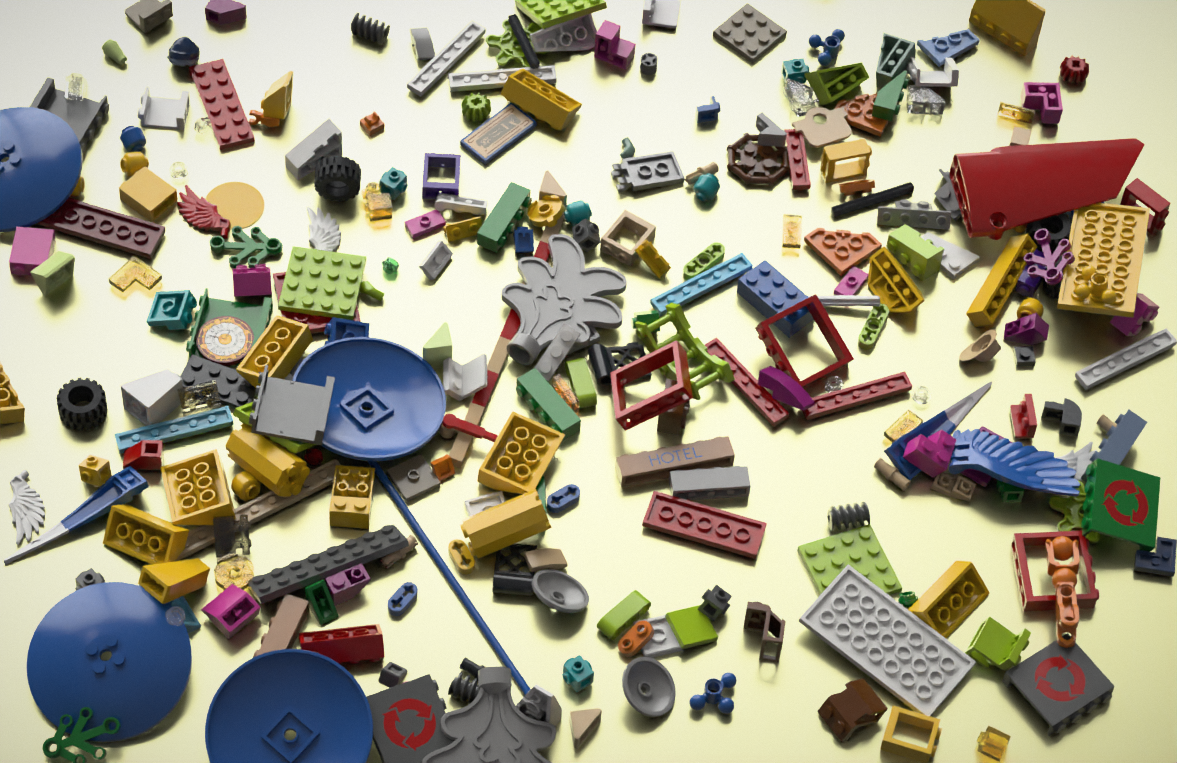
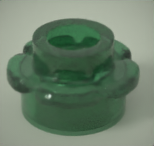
M387 257L385 261H382V269L388 274H396L399 263L395 259Z

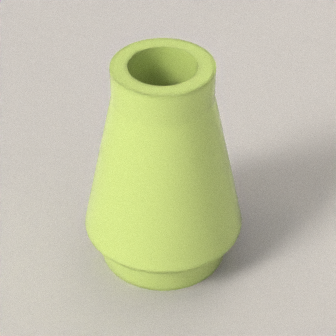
M109 39L102 45L103 53L119 65L127 61V57L117 41Z

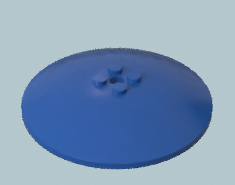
M33 107L0 109V232L15 231L16 227H29L44 220L66 202L78 183L83 163L79 140L73 129L62 118L49 111ZM9 157L8 161L1 162L3 158Z
M351 337L327 343L314 350L301 362L292 380L325 387L327 376L335 377L321 446L336 454L356 460L386 461L414 453L425 446L436 435L445 416L446 395L444 387L432 366L409 348L385 339ZM362 407H369L371 410L366 411Z
M125 582L97 583L70 593L56 603L42 618L33 633L27 652L26 673L28 685L35 703L41 712L57 728L60 725L61 716L68 714L73 717L74 723L66 729L65 733L71 735L80 717V710L88 707L93 710L94 714L87 721L82 732L103 725L104 720L108 717L118 719L121 728L116 734L105 733L87 741H122L152 729L176 707L189 682L192 668V647L187 629L181 617L169 603L162 604L139 585ZM106 651L111 652L112 656L109 660H101L102 653ZM85 710L83 716L86 718L90 715L89 710ZM69 717L64 719L65 725L70 723ZM112 722L109 725L110 730H114L116 728V724L114 722Z
M282 649L263 653L236 668L216 691L210 703L205 722V745L210 763H366L373 740L371 709L366 695L356 679L336 661L319 653L300 649ZM293 730L296 732V737L293 740H287L284 737L285 733Z

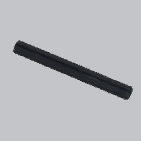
M907 182L832 206L831 213L836 217L914 191V185L912 182Z

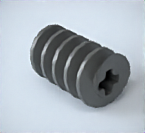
M357 12L351 22L352 34H358L359 37H365L367 40L371 39L372 42L377 41L378 44H383L389 35L390 25L386 28L385 22L378 25V19L372 23V17H369L366 21V15H362L359 18L360 14Z
M863 501L859 505L855 502L852 506L848 503L845 507L840 504L837 508L834 505L830 506L827 512L829 528L833 531L834 525H836L838 530H841V525L844 524L845 528L848 529L849 523H852L853 527L856 528L857 522L864 526L865 521L870 525V511L867 503Z
M460 672L451 682L448 695L453 693L454 698L460 696L461 701L468 699L470 704L477 697L480 690L477 685L478 679L475 678L471 683L470 675L462 679L463 672Z

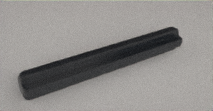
M516 14L509 15L508 22L531 69H538L540 62Z

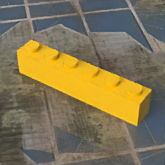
M1028 234L1010 237L967 310L966 315L975 327L993 324L1027 265L1024 256L1027 253H1034L1037 248Z

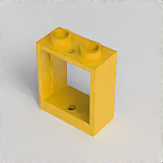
M865 138L823 147L820 171L825 183L867 175L872 148L867 144ZM859 157V159L856 161L836 164L837 161Z
M892 706L880 750L928 763L930 757L934 758L937 745H933L935 739L939 740L942 728H939L940 719ZM897 720L932 730L927 748L892 738Z

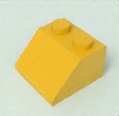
M294 71L287 72L272 83L269 90L265 91V96L262 98L260 106L263 109V116L285 119L292 104Z

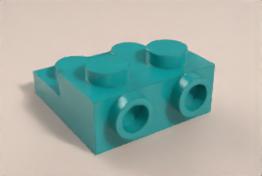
M190 290L156 292L146 322L149 326L166 325L169 330L186 329L187 324L192 322L191 312L193 308L197 307V300Z

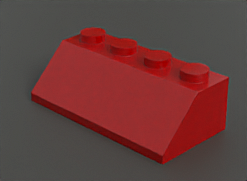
M380 624L298 633L300 650L319 653L339 664L342 662L357 664L360 663V660L367 659L370 662H374L385 657L383 633Z

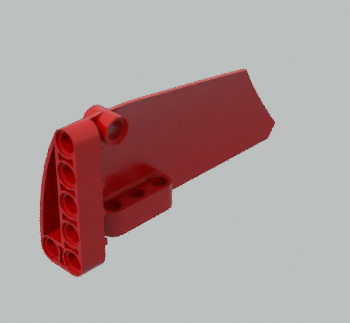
M1137 138L1001 146L987 152L954 154L950 166V179L968 236L970 238L988 236L992 240H999L1002 238L1004 231L1116 199L1145 144Z

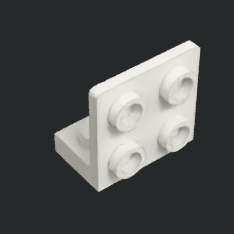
M645 0L642 24L676 28L681 1Z
M483 353L464 365L451 358L443 360V387L445 393L461 401L487 386L486 354Z

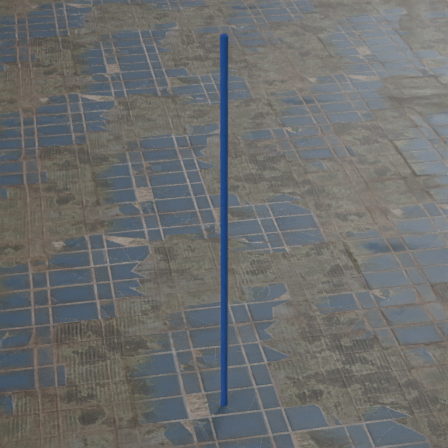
M367 461L371 468H375V474L504 665L511 669L512 677L524 695H526L531 690L382 468L377 461Z

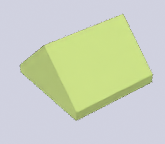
M58 251L30 272L44 296L74 275L75 256Z
M444 322L423 346L422 359L426 360L434 370L443 369V360L447 358L452 359L453 345L448 323Z

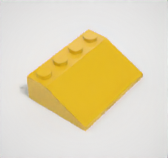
M975 0L969 22L1011 47L1016 52L1026 56L1038 44L1046 9L1031 0Z
M512 411L479 468L477 482L494 490L519 494L535 490L562 443L565 434Z
M217 449L160 467L173 525H219L236 519L224 465Z

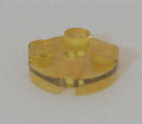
M234 553L221 557L214 568L215 582L223 590L227 589L231 584L244 590L254 577V566L251 560ZM231 570H234L235 572L239 571V573L236 576L230 575Z

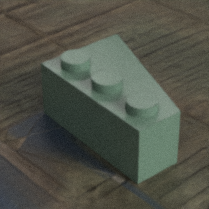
M883 32L881 51L876 68V87L882 89L903 71H907L910 57L916 58L915 42Z

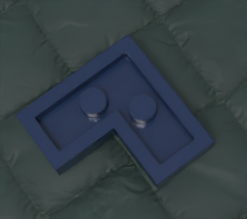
M1157 536L1155 552L1136 550L1134 570L1173 577L1176 565L1177 539Z

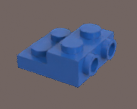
M333 317L325 325L324 333L328 335V341H325L324 345L344 338L369 337L370 323Z

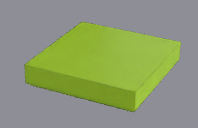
M700 605L667 612L665 615L682 649L714 642L718 639V635L709 618L698 610Z

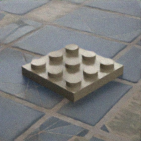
M748 3L713 31L715 38L752 64L787 35L786 29Z

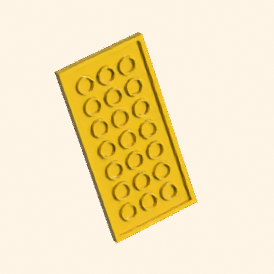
M1098 203L1074 210L1069 236L1071 248L1067 252L1073 253L1075 261L1072 264H1067L1063 270L1057 309L1134 317L1150 208ZM1092 266L1096 269L1097 273L1101 272L1108 276L1107 290H1113L1117 295V299L1113 304H1105L1102 298L1093 297L1091 294L1086 299H1080L1076 296L1075 289L1078 285H1091V281H1087L1082 277L1084 267Z

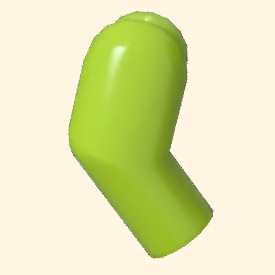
M369 281L361 283V293H365L381 302L385 293L376 289Z

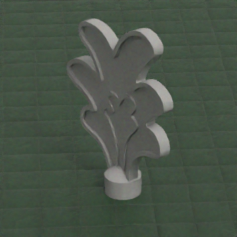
M554 234L549 237L548 248L553 268L540 258L523 257L518 260L517 271L526 285L515 282L507 284L501 290V300L517 313L521 322L518 332L509 342L506 349L509 356L522 365H531L540 351L551 344L564 323L581 334L573 345L575 348H583L588 345L590 340V329L588 327L616 329L622 325L623 315L619 307L610 300L601 298V296L622 294L627 288L626 277L618 271L607 267H589L585 269L582 249L574 239L567 235Z
M502 666L485 667L478 670V687L480 690L474 701L464 708L445 713L441 718V731L446 737L455 741L446 747L429 753L422 761V763H552L542 757L537 751L546 750L552 745L556 729L551 723L527 717L516 707L511 695L512 681L510 668Z

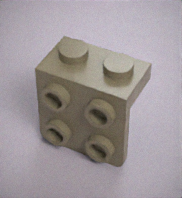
M139 0L124 10L125 15L144 33L173 17L172 1L163 0L161 2L159 0Z

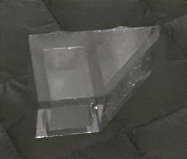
M71 73V76H66L65 99L84 101L87 80L82 74Z
M786 79L783 93L788 98L790 108L797 117L804 116L810 109L818 107L819 100L812 87L792 79Z
M908 86L906 96L907 113L943 115L945 100L927 86Z

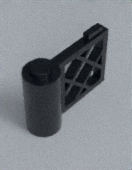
M638 342L627 343L626 346L617 347L593 344L588 349V356L596 383L599 386L612 384L611 372L617 370L618 367L625 366L626 364L623 361L626 358L632 362L637 360V358L630 355V352L639 351V358L646 355L643 345H638ZM612 353H618L623 357L619 361L612 356ZM650 372L638 379L651 378L652 373Z
M514 543L502 548L512 552L507 557L501 553V549L496 552L492 592L532 596L534 592L532 580L535 572H522L519 569L524 565L529 568L525 557L521 553L537 550V545ZM517 556L521 562L514 565L510 560ZM505 563L510 567L507 571L499 570V567Z

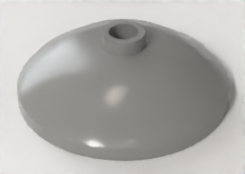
M551 569L541 570L533 577L532 588L536 596L548 607L564 613L580 612L587 607L589 594L586 588L574 577Z
M639 657L632 660L625 667L622 674V688L627 701L636 711L645 716L657 717L671 709L676 697V688L670 672L662 663L650 657Z

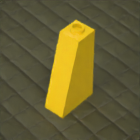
M198 558L145 565L142 567L138 584L162 604H166L204 587L211 568Z

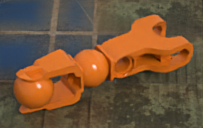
M1059 536L1052 541L1047 539L1045 542L1047 573L1049 576H1052V584L1056 589L1057 643L1061 647L1068 648L1075 645L1076 628L1079 623V608L1075 590L1077 585L1076 576L1080 563L1079 543L1077 540L1072 541L1068 537ZM1072 557V562L1069 565H1060L1059 562L1054 560L1055 558L1059 561H1065ZM1064 632L1070 633L1071 639H1063L1062 634Z

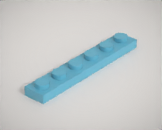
M742 252L650 299V304L659 312L661 317L667 313L666 305L675 303L682 306L753 269V264Z
M229 406L116 433L114 436L119 454H122L126 449L142 440H162L165 443L233 426L234 421Z

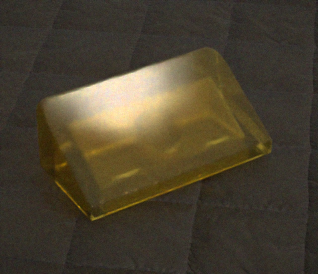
M1000 101L997 115L1032 124L1035 111Z

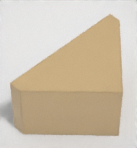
M549 170L545 171L539 189L538 201L543 199L542 196L556 195L562 201L564 207H566V192Z
M600 708L570 711L569 724L574 748L578 749L601 721L602 710Z

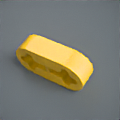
M461 539L450 541L448 553L455 567L461 574H471L475 568V560L467 545ZM454 547L461 549V554H459L456 549L454 550ZM463 560L466 564H469V567H466V565H462Z

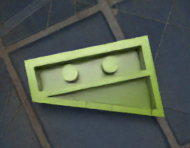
M862 62L804 74L820 105L833 102L870 78Z
M904 224L888 235L886 246L903 264L912 270L915 276L924 281L940 270L944 248L941 246L937 248L932 245V240L921 238L919 232Z

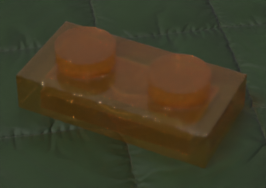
M559 373L554 375L551 386L570 408L577 413L579 400Z

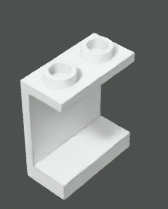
M910 57V63L907 64V74L910 75V79L913 80L915 86L958 87L959 68L953 58H945L944 71H921L915 58Z
M146 87L145 93L141 94L140 103L142 107L138 108L137 114L138 119L141 120V126L185 130L190 106L189 91L182 90L180 99L150 97V88Z

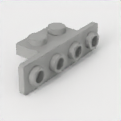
M940 168L938 171L946 179L947 183L937 190L934 195L947 211H951L952 218L957 221L962 217L951 183L950 172L948 170L944 172Z
M903 199L895 201V207L879 206L876 222L878 225L903 226L906 224L909 227L950 229L951 211L933 210L932 203L927 201H918L917 203Z

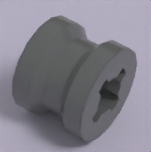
M653 53L643 54L640 59V71L645 75L655 74L658 57Z

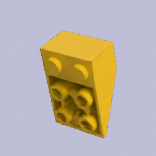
M335 466L329 509V526L369 529L375 468Z

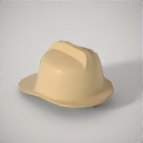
M989 330L985 332L975 342L966 347L959 356L960 361H969L974 358L980 362L991 360L1001 350V346L996 340V331Z

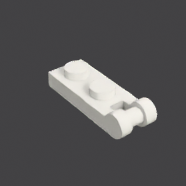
M439 194L435 202V209L438 211L451 209L459 213L471 212L474 215H486L488 200L449 194Z

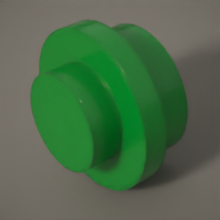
M914 591L902 592L899 594L898 603L903 604L904 607H910L918 600V596L915 595Z

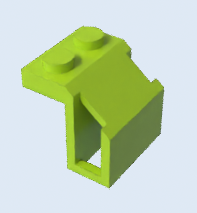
M989 616L978 627L965 653L983 667L988 668L990 665H996L1002 670H1007L1012 665L1016 666L1021 660L1022 656H1020V653L1029 645L1030 641L1028 639L1031 632L1024 628L1015 635Z

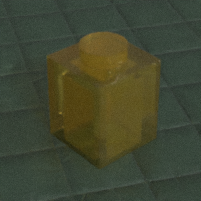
M988 725L986 731H981L976 742L979 743L977 751L1000 762L1011 736Z

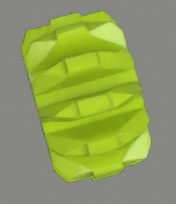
M472 92L470 96L465 95L461 103L463 116H466L467 120L472 119L473 122L476 120L482 122L483 119H487L492 110L490 99H487L486 94L481 96L479 92L477 95H474Z

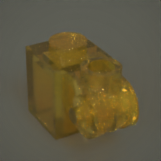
M370 182L366 185L365 189H361L362 199L367 200V203H364L365 213L370 216V221L392 218V203L389 193L380 194V185L377 182Z

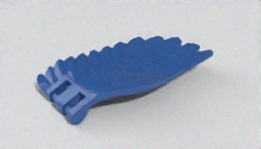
M958 429L953 433L952 437L956 439V443L949 461V472L951 474H958L966 469H975L997 480L1020 488L1068 496H1078L1080 491L1076 490L1080 486L1078 480L1074 479L1076 471L1073 468H1068L1067 461L1055 458L1054 452L1047 450L1038 451L1035 446H1023L1021 442L1010 443L1009 438L999 440L998 435L989 436V432H980L979 429L972 431L967 429L962 433Z

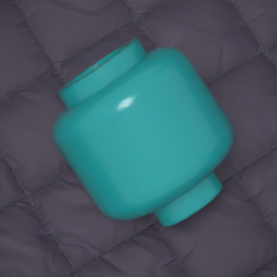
M710 173L701 175L693 188L696 197L701 201L713 200L720 189L719 179Z
M583 200L569 203L564 212L566 222H570L573 226L584 219L590 221L592 216L589 203H585Z

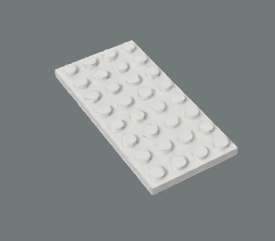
M849 564L803 613L798 621L912 710L930 717L976 663L975 660Z

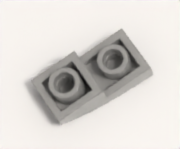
M410 28L412 46H415L417 60L433 59L435 51L428 28Z

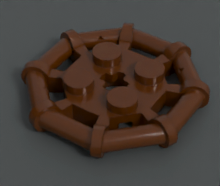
M743 133L741 138L733 144H729L726 148L728 152V171L733 172L747 185L750 183L768 184L769 186L774 185L775 181L790 172L787 146H774L777 151H774L772 146L752 143V141H758L759 134ZM743 144H746L743 150L738 149ZM735 156L740 157V162H735ZM782 157V164L777 163V158ZM744 168H745V169L748 171V172H747L748 174H746L745 172H743L741 169L744 170ZM771 170H776L774 174H770Z

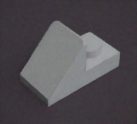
M763 112L758 114L755 127L760 132L757 144L783 147L786 143L787 133Z

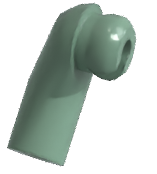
M625 137L621 141L624 146V151L620 153L622 159L631 158L636 152L629 137Z

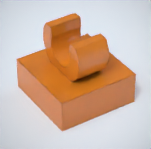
M375 111L360 119V126L369 136L385 128V123Z
M448 454L430 462L432 470L439 481L455 474L451 457Z

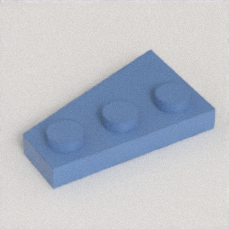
M969 29L949 33L948 36L944 37L934 36L926 41L920 39L917 40L916 45L940 67L945 64V58H956L979 45L980 39Z

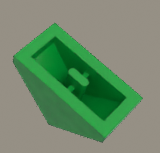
M325 580L305 588L309 608L320 625L339 616Z

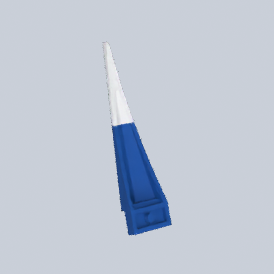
M993 381L988 382L899 437L884 450L885 454L905 478L911 480L921 471V469L903 458L907 443L921 434L928 438L941 429L950 435L969 410L992 385Z
M131 466L112 475L95 493L64 519L23 548L3 560L4 564L6 565L110 512L112 505H122L132 501V496L138 495L143 490L149 488L147 480Z

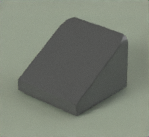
M390 661L381 670L378 682L389 688L397 686L402 682L408 670Z

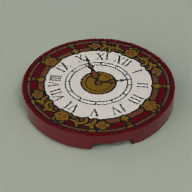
M220 316L207 321L199 329L196 337L197 349L201 357L223 366H233L241 363L251 350L254 340L251 327L245 321L232 316Z

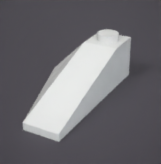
M588 14L541 29L529 36L535 52L588 50L595 47L597 29L592 14Z
M537 684L516 704V707L527 717L551 723L555 728L562 719V708L555 695Z

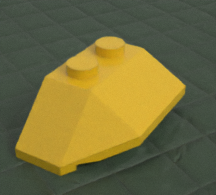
M885 246L870 257L868 286L875 296L880 297V303L885 304L889 308V313H910L925 301L921 291Z

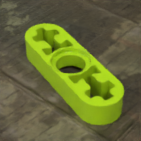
M714 242L684 265L683 278L689 280L711 269L724 258L725 246L719 242ZM706 259L709 263L704 265L699 260Z
M880 303L879 306H873L858 337V346L861 349L870 350L874 347L888 319L889 308L885 304ZM880 311L883 312L881 313L880 317L877 318V313H879ZM876 324L878 329H871L868 325ZM867 335H870V339L865 342L864 340H866Z

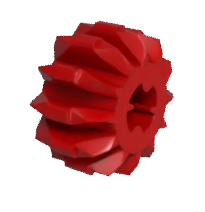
M1073 55L1070 58L1065 57L1059 67V73L1063 77V81L1068 80L1070 84L1072 82L1076 84L1079 82L1083 83L1090 72L1089 63L1086 62V58L1080 59L1079 56L1074 57Z

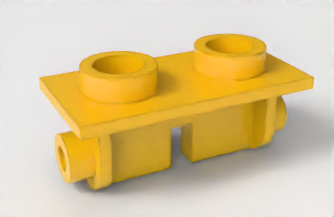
M481 216L472 217V219L453 224L447 223L443 226L444 233L447 234V241L451 242L477 235L482 226Z
M644 240L634 250L658 278L671 269L670 263L662 255L658 254L651 241Z

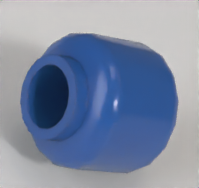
M130 125L121 131L119 138L127 152H141L144 150L147 140L141 128Z

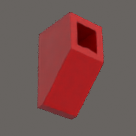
M142 440L124 451L123 469L131 466L133 469L161 470L160 467L163 466L164 461L163 441Z

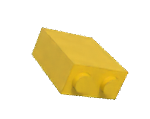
M145 166L141 170L136 171L130 179L123 182L119 187L120 200L150 222L156 220L178 201L177 189Z

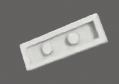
M565 323L535 366L548 382L581 335Z

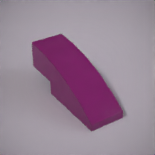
M769 366L759 371L758 385L772 390V398L803 411L814 406V400L800 384L781 370Z

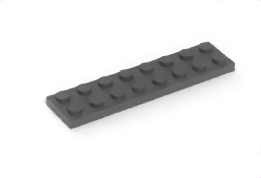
M394 524L385 525L377 531L367 532L359 538L349 539L338 546H331L323 552L311 554L300 561L296 560L287 566L274 568L269 573L256 575L251 580L246 581L247 586L259 603L262 604L324 580L361 563L365 564L409 546L408 539Z

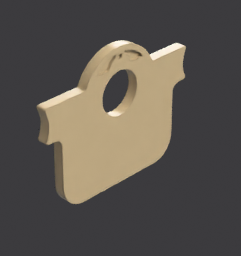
M822 107L812 108L806 113L805 119L792 122L791 124L795 132H801L808 144L814 148L848 139L852 133L850 126L845 120L848 117V113L845 112L844 107L831 111ZM815 116H823L827 122L817 124L813 121V118Z

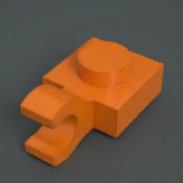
M250 110L249 112L250 116L255 117V119H249L250 125H256L261 122L262 125L268 127H279L281 119L263 116V112L257 110Z

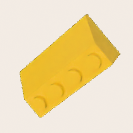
M523 68L508 76L501 91V95L507 101L516 103L522 110L531 112L537 119L546 121L556 130H562L567 127L582 106V103Z
M276 315L237 367L236 371L255 388L257 385L261 386L258 383L260 372H264L265 365H268V377L285 380V377L288 376L313 341L309 326Z
M127 504L112 505L102 543L152 565L175 562L185 549L189 530L173 525L171 522Z
M955 561L908 610L944 638H947L990 592L973 562Z

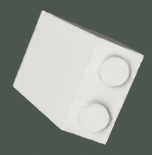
M168 368L120 386L123 408L146 426L160 423L184 402L182 378L178 373H173Z

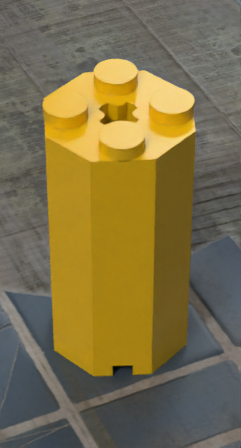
M243 423L240 425L242 428L239 431L235 429L231 432L225 445L226 450L229 451L227 455L231 460L278 496L290 497L292 494L298 495L300 493L303 483L310 473V469L305 461L294 453L289 452L283 445L271 441L270 437L251 433L252 427L248 424Z
M536 489L462 520L463 524H460L465 539L469 537L471 541L467 544L472 556L477 555L478 559L552 528Z

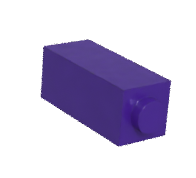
M1035 249L1034 255L1045 258L1043 252ZM1035 263L1033 264L1037 266L1038 269L1046 270L1047 268L1046 266H1042ZM1026 265L1015 288L1016 292L1029 298L1034 296L1043 280L1039 276L1036 278L1029 276L1027 270L1033 265Z

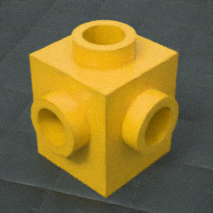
M89 455L78 465L81 481L101 487L112 476L110 462L104 458Z

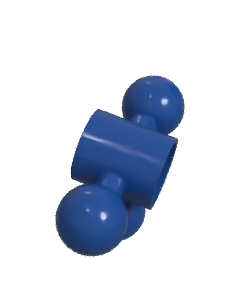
M839 28L834 29L831 35L827 36L824 41L818 34H813L809 37L808 43L812 48L823 47V52L818 55L817 59L820 65L828 66L831 60L838 56L840 42L844 40L845 32Z
M726 672L721 676L720 680L716 678L708 679L705 683L703 694H695L690 698V707L698 711L704 708L706 702L708 704L718 703V708L722 713H731L734 710V702L730 698H724L722 691L723 688L730 689L736 685V676L731 672Z

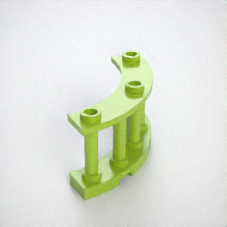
M675 303L666 305V315L649 325L638 321L635 322L636 334L642 339L649 353L676 340L685 343L689 349L686 352L687 360L693 357L702 364L689 372L690 381L705 371L712 373L697 383L691 381L693 399L700 400L701 397L698 390L718 379L728 383L735 380L729 362L723 361L716 355L710 356L706 352L707 347L698 337H693L689 331L691 326L681 305ZM668 322H672L677 330L676 334L657 345L651 332ZM675 361L659 368L662 375L677 381Z

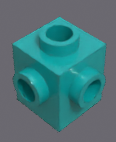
M804 58L783 61L781 74L786 86L806 83L807 79L804 74L809 73L810 69L805 64Z
M393 166L388 171H385L379 180V192L393 200L401 193H404L408 187L407 175L402 170H398Z
M578 655L575 658H569L564 663L562 677L568 685L570 684L576 692H579L594 682V671L590 662L584 660L581 655Z

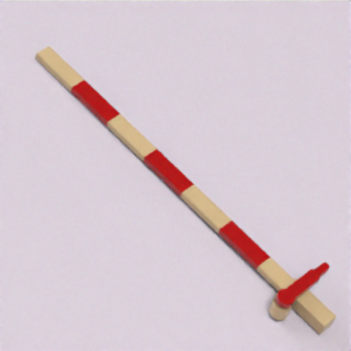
M564 214L557 220L555 226L545 227L533 257L547 262L550 255L548 248L549 237L559 233L565 219ZM512 308L487 364V386L475 393L464 420L457 418L454 414H446L443 417L439 431L441 436L451 438L455 433L458 434L449 453L455 467H461L473 436L495 442L498 437L497 434L487 431L485 428L478 426L508 355L507 345L517 333L521 324L519 316Z

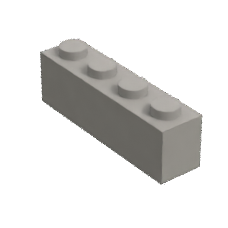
M748 466L670 471L669 476L670 494L689 501L747 497L750 494L751 483Z

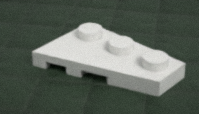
M930 232L921 236L925 240H932V245L937 248L940 246L944 248L940 269L953 280L980 259V256Z

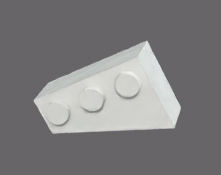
M328 118L285 154V167L299 180L315 171L316 164L323 160V158L343 155L342 131Z

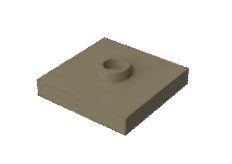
M422 454L387 470L388 476L405 502L440 487V481Z

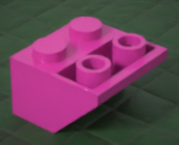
M256 264L255 268H248L247 265H238L236 269H233L234 297L272 294L270 267H266V264Z
M231 584L204 606L201 611L229 640L259 615L261 607L246 591Z

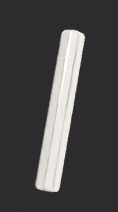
M817 295L823 306L880 305L879 296Z

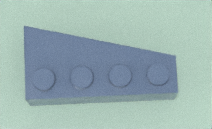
M1130 409L1124 415L1120 413L1114 422L1117 424L1116 427L1112 425L1106 434L1108 439L1104 438L1098 446L1099 452L1095 451L1089 459L1091 463L1098 458L1120 465L1148 422ZM1085 471L1081 479L1087 483L1088 475H1086Z

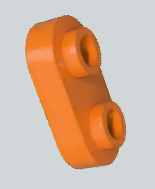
M874 179L839 184L840 193H844V196L854 195L855 191L860 190L861 193L872 192V188H875Z
M647 621L637 622L619 640L618 649L624 656H634L652 639L654 628Z

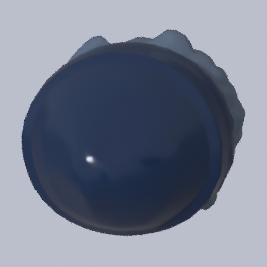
M182 36L176 39L169 48L167 59L173 65H188L191 67L200 59V48L189 37Z

